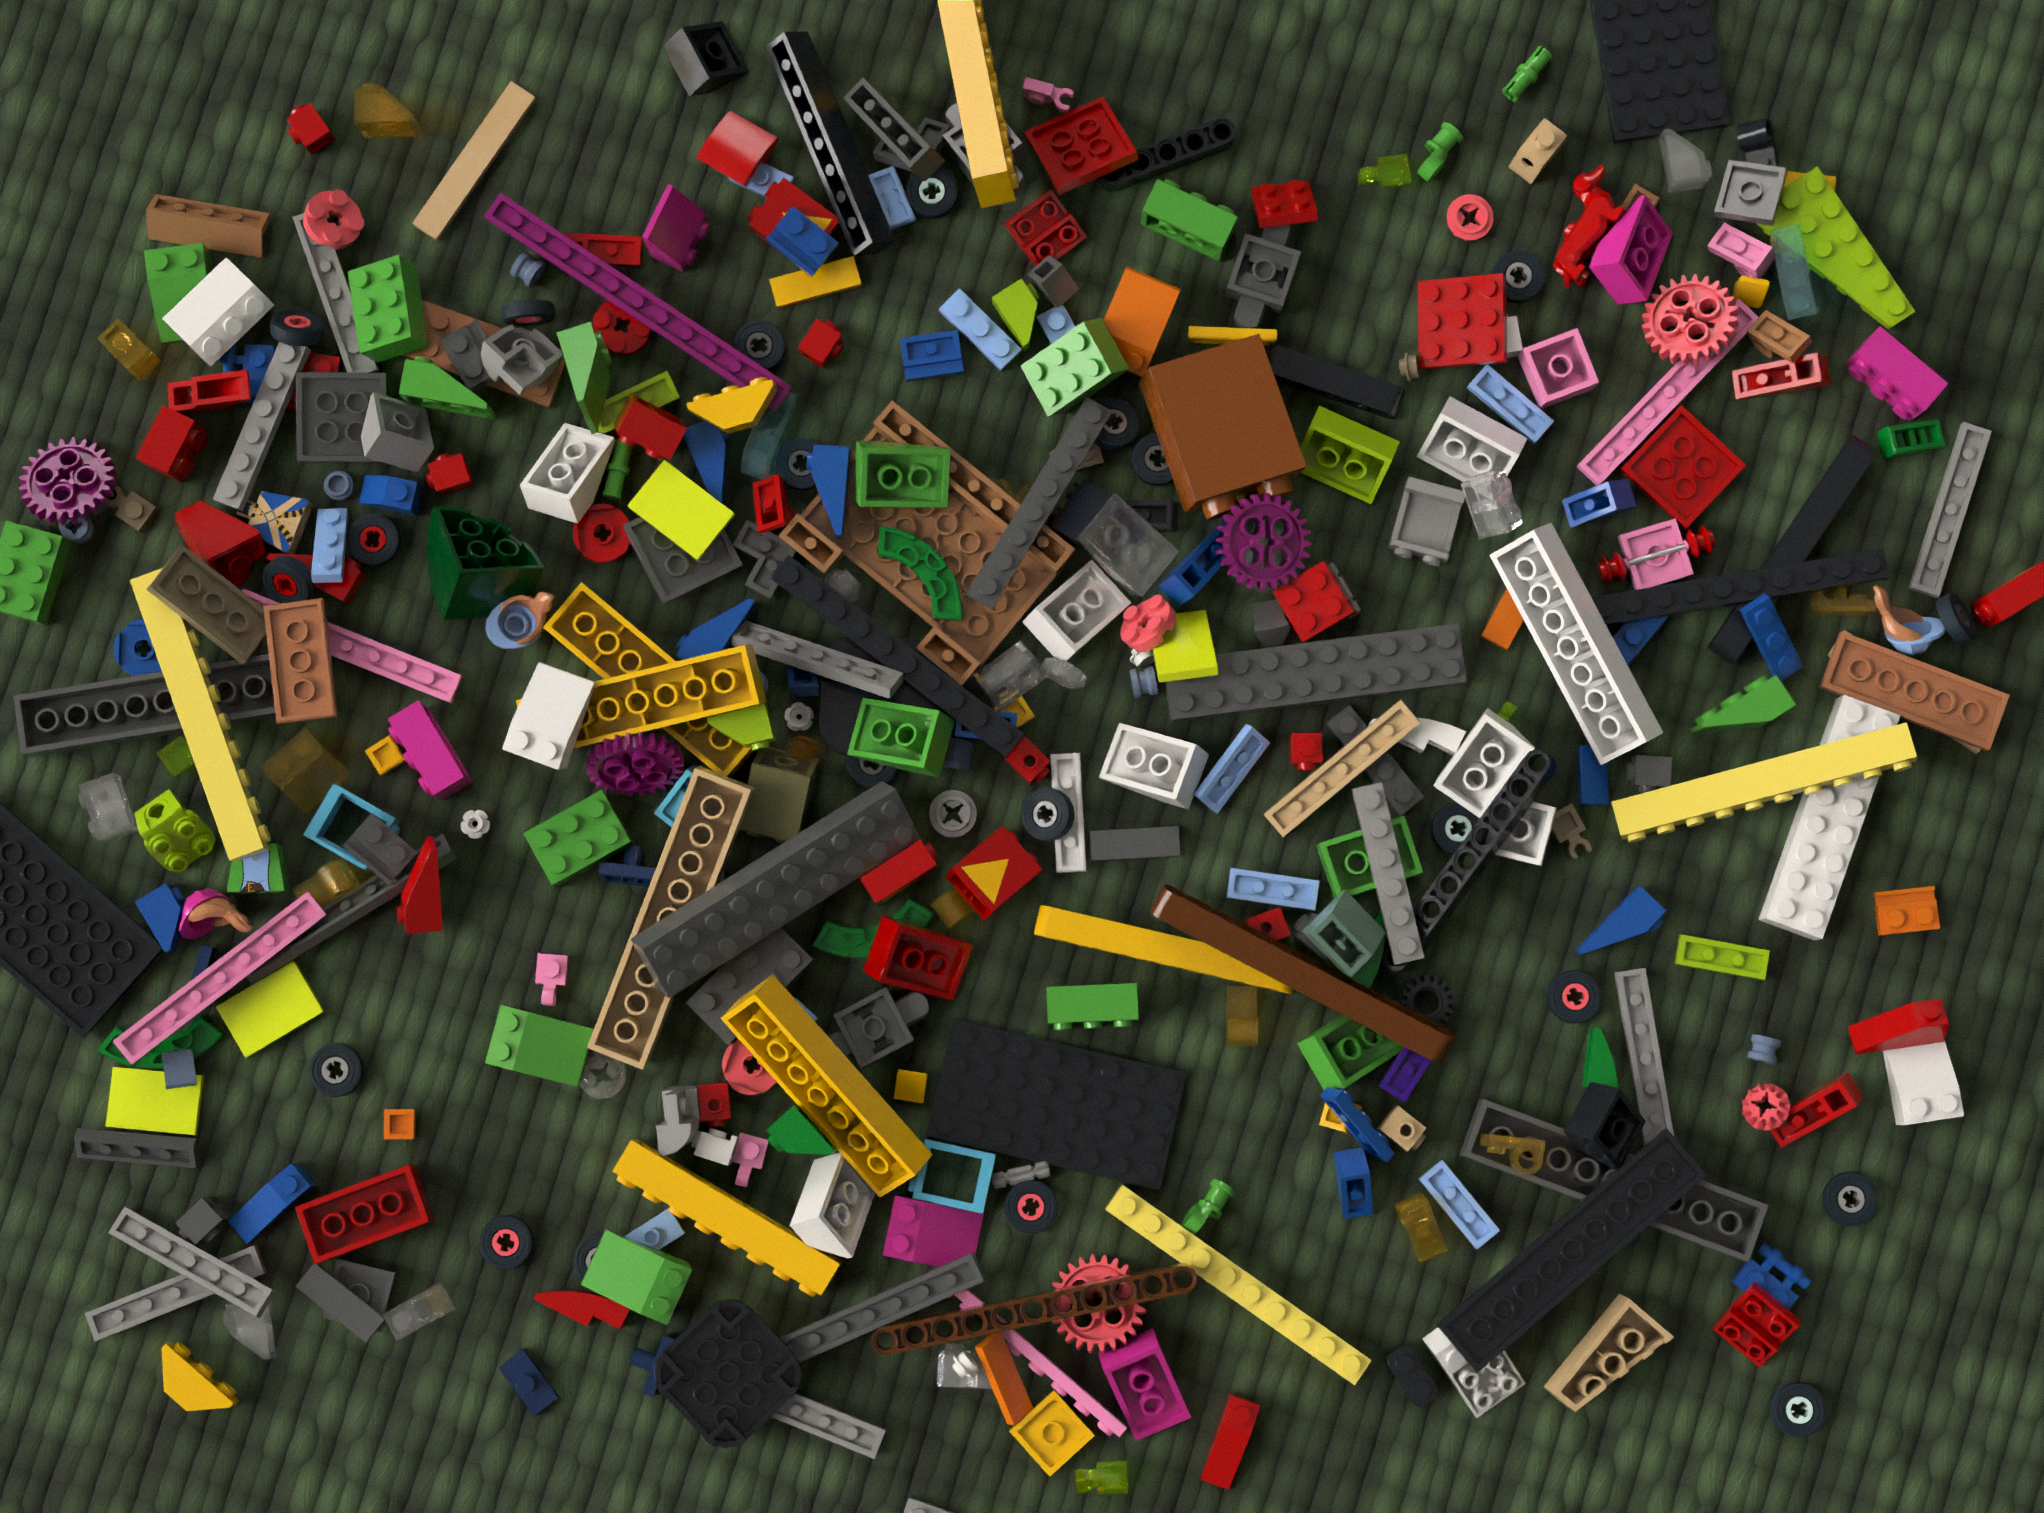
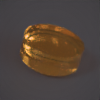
M804 736L790 738L788 752L791 756L803 761L812 760L816 757L818 744L813 739Z

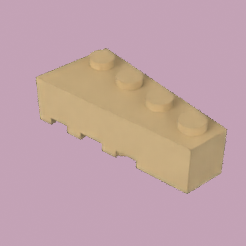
M1618 1294L1544 1385V1388L1566 1407L1576 1412L1604 1391L1607 1385L1615 1379L1624 1376L1631 1367L1642 1359L1645 1360L1654 1353L1653 1351L1663 1343L1666 1344L1674 1336L1632 1300Z

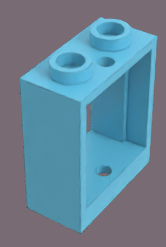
M333 783L303 835L358 867L371 872L352 853L323 837L345 798L386 821L385 825L397 835L400 831V827H398L400 820Z
M925 1139L924 1145L930 1152L931 1148L982 1159L973 1203L922 1192L928 1165L927 1161L918 1174L910 1179L908 1191L914 1192L912 1198L983 1214L996 1154Z

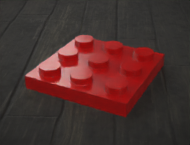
M1100 97L1024 131L1027 142L1058 195L1139 160L1136 149L1104 97Z
M1505 274L1418 281V350L1420 369L1507 363Z
M1681 405L1620 471L1672 519L1676 518L1677 524L1685 530L1737 476L1746 464Z

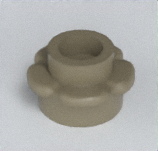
M1405 353L1404 359H1399L1401 377L1406 376L1408 381H1412V378H1420L1418 355Z

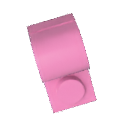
M1726 223L1721 226L1707 245L1710 252L1733 263L1736 270L1742 276L1761 279L1775 260L1773 247Z

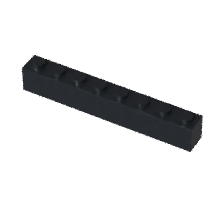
M808 31L783 32L766 45V48L853 256L878 254L896 240Z

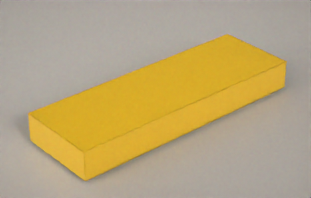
M854 256L822 264L813 277L800 270L769 279L777 309L862 286Z
M1189 326L1187 342L1227 344L1260 334L1263 345L1269 346L1270 344L1275 345L1277 330Z

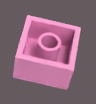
M1578 328L1525 347L1518 355L1528 384L1540 409L1591 391L1599 383Z

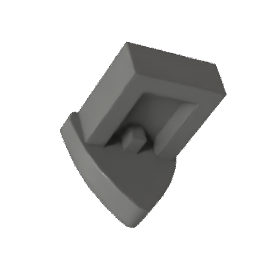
M1278 600L1251 604L1255 623L1254 631L1258 640L1267 648L1281 646L1288 636L1290 623L1289 620L1285 619L1283 609Z

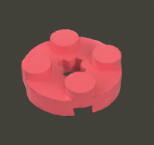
M336 189L334 191L320 192L311 198L305 207L303 225L307 234L315 243L321 246L325 244L331 246V249L339 250L350 246L357 239L364 227V219L356 203L344 191ZM329 214L337 217L339 226L327 221Z
M1155 595L1137 606L1132 605L1128 607L1123 613L1124 622L1120 632L1121 639L1137 652H1145L1155 648L1164 640L1162 635L1168 629L1171 632L1176 622L1175 610L1160 595Z
M738 1039L729 1045L723 1056L722 1069L726 1080L734 1090L745 1095H757L767 1092L777 1081L762 1065L760 1070H754L752 1074L747 1072L748 1067L744 1065L745 1060H751L753 1054Z

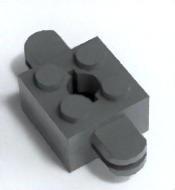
M955 103L946 112V121L951 129L944 133L942 137L948 154L974 185L958 104ZM1006 123L1009 134L1008 141L1014 159V171H1016L1019 188L1014 189L1016 196L1025 187V178L1019 166L1028 160L1023 143Z
M1290 224L1264 227L1260 238L1245 233L1225 293L1226 297L1239 301L1234 314V322L1238 328L1257 329L1262 322L1265 310L1278 314L1281 313L1301 251L1287 247L1291 235Z
M885 987L834 1014L833 1016L840 1030L828 1037L847 1058L854 1055L860 1068L863 1069L915 1041L908 1026L926 1017L929 1012L928 1000L918 992H911L894 1001L888 988Z

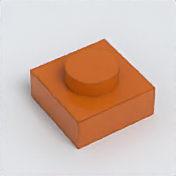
M384 1109V1139H416V1109Z

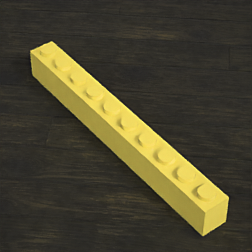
M161 569L131 579L130 583L229 861L238 862L270 850L267 842L271 841V837L266 825H261L257 814L261 813V809L256 797H251L247 786L251 785V781L246 769H241L237 758L241 757V753L236 741H231L227 730L231 729V725L226 713H221L217 702L221 701V697L216 685H211L207 674L211 673V669L206 657H201L198 650L201 641L195 629L191 630L190 624L146 590L161 571Z
M1906 722L1619 799L1611 803L1622 840L1628 839L1629 843L1645 839V834L1657 831L1658 835L1675 831V826L1686 823L1687 827L1703 824L1705 822L1704 818L1716 815L1717 819L1727 818L1734 815L1733 811L1745 808L1746 811L1757 810L1764 807L1763 803L1775 800V803L1787 802L1792 800V795L1804 792L1806 796L1822 792V787L1834 784L1835 788L1843 787L1853 783L1852 779L1864 776L1865 780L1881 776L1883 770L1894 768V772L1903 771L1912 767L1911 763L1916 762L1917 755Z
M1124 1185L1119 1187L1106 1206V1211L1180 1263L1191 1265L1195 1269L1196 1274L1353 1385L1357 1383L1372 1361Z

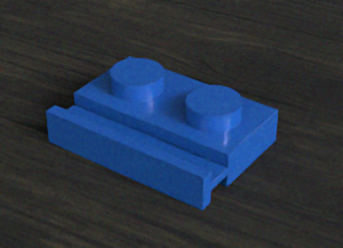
M794 206L789 209L766 238L769 244L810 277H813L815 272L839 244Z
M958 330L900 338L906 382L964 374Z

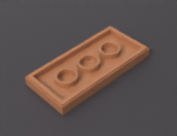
M319 598L263 606L276 723L281 725L338 717L325 600Z

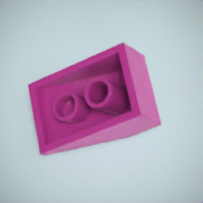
M667 184L642 237L651 258L684 272L686 265L691 266L697 254L695 247L699 239L704 240L710 224L707 223L708 219L704 211L674 186Z
M1646 195L1640 196L1601 240L1589 266L1617 305L1648 300L1673 236V232Z
M895 1195L883 1256L941 1266L971 1252H974L975 1255L984 1213Z
M1153 1328L1126 1339L1127 1345H1124L1122 1342L1117 1343L1116 1351L1111 1346L1105 1348L1104 1354L1098 1351L1103 1371L1136 1441L1191 1418Z

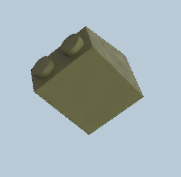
M773 747L759 750L752 763L748 785L755 787L739 830H744L748 835L754 837H761L763 835L773 837L779 843H784L800 833L803 828L819 758Z

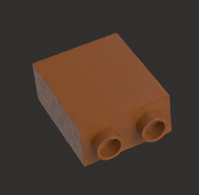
M1260 334L1158 364L1147 369L1140 379L1139 385L1185 514L1203 509L1206 520L1211 521L1222 518L1223 515L1232 514L1230 510L1231 505H1236L1240 508L1237 497L1258 492L1260 499L1262 494L1269 493L1271 500L1276 495L1284 498L1295 492L1292 480L1306 468V464Z

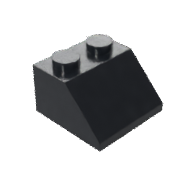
M723 21L682 27L663 45L689 96L710 93L749 72Z
M1085 479L1080 485L1074 483L1065 496L1068 499L1062 509L1057 506L1048 518V521L1051 523L1049 528L1075 548V551H1078L1111 507L1113 494Z
M1590 1082L1571 1119L1568 1121L1564 1133L1577 1149L1608 1167L1618 1170L1624 1164L1646 1120L1620 1088Z

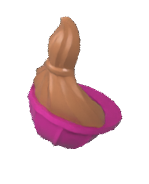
M213 889L195 891L186 898L182 909L179 931L182 937L186 939H196L206 935L215 926H224L229 923L241 932L252 931L254 927L250 926L245 915L235 909V905L230 903L228 897Z

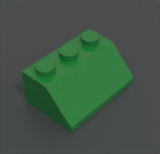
M793 1105L766 1130L770 1134L767 1140L778 1152L831 1155L838 1151L798 1105Z

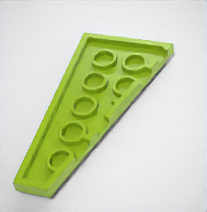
M1818 166L1783 188L1773 226L1756 223L1764 229V233L1771 238L1774 237L1787 247L1791 254L1820 277L1829 280L1843 295L1847 294L1861 305L1860 308L1888 330L1915 313V310Z

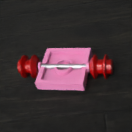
M1676 518L1619 535L1618 540L1624 559L1617 552L1613 553V559L1611 560L1601 556V563L1597 564V569L1601 580H1606L1609 585L1612 584L1613 577L1616 576L1622 581L1625 580L1628 570L1635 590L1660 586L1692 576L1694 573L1687 552L1696 558H1699L1700 551L1702 550L1711 554L1712 547L1716 545L1715 538L1711 530H1706L1704 526H1700V532L1694 534L1692 530H1688L1683 541Z

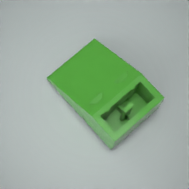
M1763 675L1744 687L1747 692L1743 695L1739 691L1719 704L1722 708L1718 711L1714 707L1696 718L1695 722L1697 725L1690 730L1692 733L1756 728L1774 720L1796 704L1777 675L1769 679Z

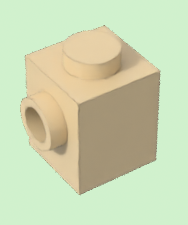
M1398 1105L1392 1108L1377 1128V1130L1406 1152L1411 1148L1416 1150L1426 1138L1422 1134L1426 1127Z

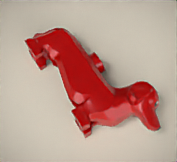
M1599 165L1590 174H1579L1573 182V192L1585 204V210L1576 223L1571 222L1564 231L1566 239L1559 248L1553 263L1554 270L1563 277L1565 288L1571 286V281L1580 288L1584 286L1591 275L1589 272L1584 271L1586 269L1584 260L1597 248L1601 240L1611 230V226H1615L1626 213V210L1621 206L1615 208L1612 196L1599 188L1606 174L1604 165Z

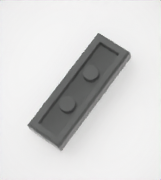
M1179 826L1090 831L1091 861L1180 856Z
M313 1264L295 1286L365 1343L372 1338L387 1319L319 1264Z

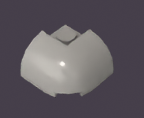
M513 325L502 328L486 339L481 349L482 363L488 375L494 382L502 378L519 395L532 386L537 388L543 383L564 357L563 352L535 328L533 331H529L523 328H514Z
M687 1085L670 1086L662 1091L665 1121L656 1125L659 1156L679 1151L693 1141L697 1134L700 1123L698 1087Z

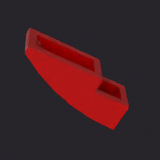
M249 370L191 377V380L167 383L169 408L182 415L217 410L251 400Z
M554 1290L539 1292L534 1297V1300L587 1327L591 1325L596 1317L621 1329L624 1327L632 1311L595 1292Z

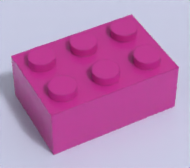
M1881 326L1871 333L1843 364L1848 368L1847 371L1850 376L1857 381H1864L1871 387L1870 391L1876 398L1880 400L1885 399L1893 406L1892 410L1896 415L1910 421L1923 413L1948 385L1944 379Z
M418 700L388 718L391 727L388 728L390 735L397 744L400 743L402 747H405L407 752L403 756L411 769H415L421 774L422 777L418 781L427 795L430 794L431 797L435 796L445 800L473 783L427 705Z

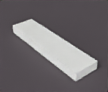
M1080 753L1050 754L1052 788L1062 791L1070 798L1075 813L1072 828L1065 836L1055 840L1056 873L1086 872Z

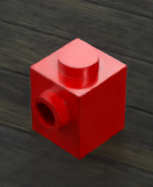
M311 103L296 107L291 112V116L286 118L291 125V128L287 130L297 145L302 142L311 155L335 139Z
M816 319L798 346L799 354L825 369L830 359L836 360L844 347L841 343L843 338L842 334L839 333L840 328L829 320H825L823 323Z
M451 453L436 456L434 462L428 463L430 470L429 473H426L428 485L431 490L435 489L440 496L474 486L467 460L462 453L451 456Z
M1292 733L1290 735V766H1298L1299 771L1316 770V766H1320L1323 763L1322 733Z
M1026 737L1016 745L1007 758L1004 757V761L1029 785L1034 780L1039 784L1050 773L1047 767L1051 761Z
M1280 907L1245 920L1247 925L1276 940L1290 936Z
M729 1083L698 1085L701 1122L708 1121V1127L726 1125V1119H732Z

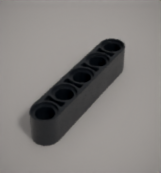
M1219 118L1136 149L1138 158L1147 163V169L1138 171L1132 166V162L1115 170L1121 175L1118 180L1110 181L1103 175L1099 178L1100 184L1106 191L1116 192L1226 151L1233 144L1236 132L1235 126L1230 120ZM1221 129L1228 132L1229 138L1219 140L1215 137L1214 132ZM1198 140L1202 144V148L1191 150L1187 146V142ZM1163 150H1170L1174 153L1175 157L1167 161L1162 159L1159 154Z
M1270 344L1268 346L1266 354L1277 382L1384 418L1396 419L1405 393L1403 388L1279 345Z

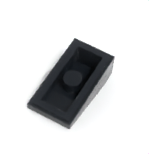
M1116 500L1115 530L1177 532L1178 503L1174 500Z

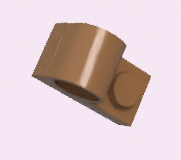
M1767 310L1747 330L1752 344L1761 354L1768 358L1778 354L1791 363H1794L1812 343L1811 337Z

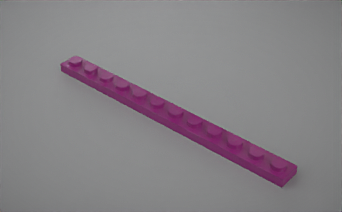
M502 193L498 195L484 215L487 221L733 385H738L739 388L749 386L750 381L757 378L767 377V380L772 379L777 386V392L768 408L775 413L778 412L793 390L792 386Z

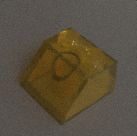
M367 83L363 84L362 88H354V123L365 138L423 137V130L414 115L384 87H380L379 84Z
M306 727L260 766L277 787L305 814L326 797L333 783L340 785L351 775L316 734Z

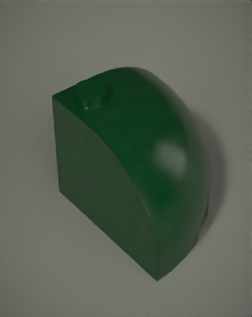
M434 506L428 529L427 562L432 591L443 620L486 617L503 601L513 596H527L539 582L544 570L542 562L535 551L526 541L521 543L510 534L512 529L491 517L487 521L472 516V511Z

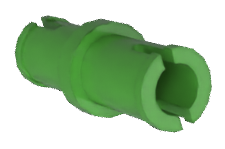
M1538 46L1526 63L1518 66L1516 75L1502 89L1503 94L1509 100L1512 99L1513 102H1516L1525 89L1537 81L1540 71L1552 59L1551 53L1546 48Z
M620 439L615 440L611 463H608L606 467L608 476L602 494L605 498L617 501L621 500L625 477L630 473L628 464L633 447Z

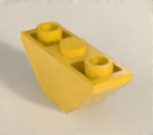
M761 377L750 381V385L739 388L738 385L723 388L721 394L710 396V393L693 397V402L686 404L692 414L730 434L758 425L777 392V386L772 379L767 380V377Z
M169 1342L162 1347L164 1392L186 1411L230 1408L239 1403L240 1400L234 1396L237 1393L235 1389L224 1381L222 1383L218 1382L212 1376L214 1374L213 1370L205 1363H197L190 1357L191 1351L180 1342L176 1344Z

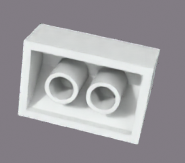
M225 258L162 319L209 366H212L274 304L230 260Z
M1449 396L1416 457L1495 498L1519 457L1527 437Z
M1487 708L1457 752L1437 777L1433 786L1480 818L1529 751L1534 750L1535 747L1512 724Z
M840 1152L815 1159L790 1226L807 1246L844 1258H851L854 1255L875 1192Z

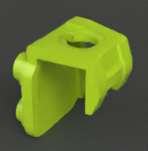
M168 789L136 811L135 818L139 833L144 838V845L147 851L165 869L180 873L186 870L188 865L200 856L207 855L212 851L215 844V836L211 828L196 812L185 810L186 806Z

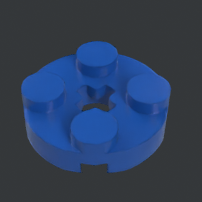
M144 619L130 622L122 632L118 633L114 641L113 652L118 665L131 676L161 672L162 670ZM144 641H148V646L152 647L151 652L146 657H143L142 653L137 652V647H141Z

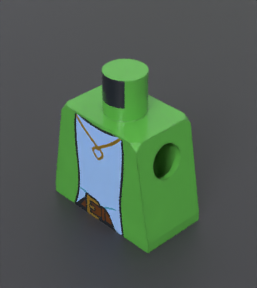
M271 843L268 844L270 849L268 851L238 862L232 861L227 892L232 894L290 893L282 845Z

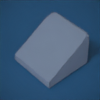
M950 738L943 767L968 771L973 743L965 739Z
M192 1049L162 1054L166 1089L197 1085Z

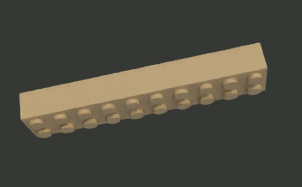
M701 766L694 769L587 1048L642 1070L649 1064L675 995L668 998L656 987L631 938L719 883L755 787Z

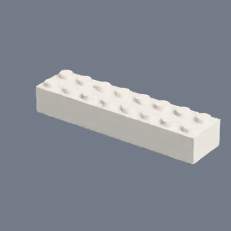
M1552 523L1536 528L1492 553L1490 557L1600 764L1602 765L1662 734L1663 731Z
M1842 695L1835 700L1820 745L1897 725L1900 715ZM1864 776L1852 779L1853 783L1835 788L1834 784L1822 787V792L1806 796L1803 792L1759 917L1760 921L1814 941L1823 939L1879 777L1865 780Z

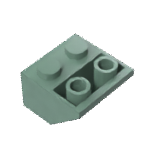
M1345 889L1302 931L1342 974L1350 977L1373 956L1386 933Z

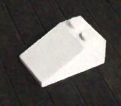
M564 423L520 484L528 509L578 524L594 501L614 447L615 438L598 432L591 435L588 429Z
M1091 560L1040 603L1022 622L1053 657L1063 665L1126 609L1131 602L1097 564Z
M539 662L511 721L502 749L557 770L567 768L596 682Z
M1119 723L1099 778L1161 802L1189 810L1194 797L1193 794L1197 789L1209 754L1197 744Z
M1945 1040L1939 1043L1883 1051L1896 1125H1910L1964 1116L1959 1085Z

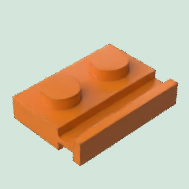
M1935 886L1873 893L1878 936L1940 929L1937 901L1934 895Z

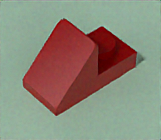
M779 474L752 483L758 533L763 534L787 525L796 513L786 503L784 479Z

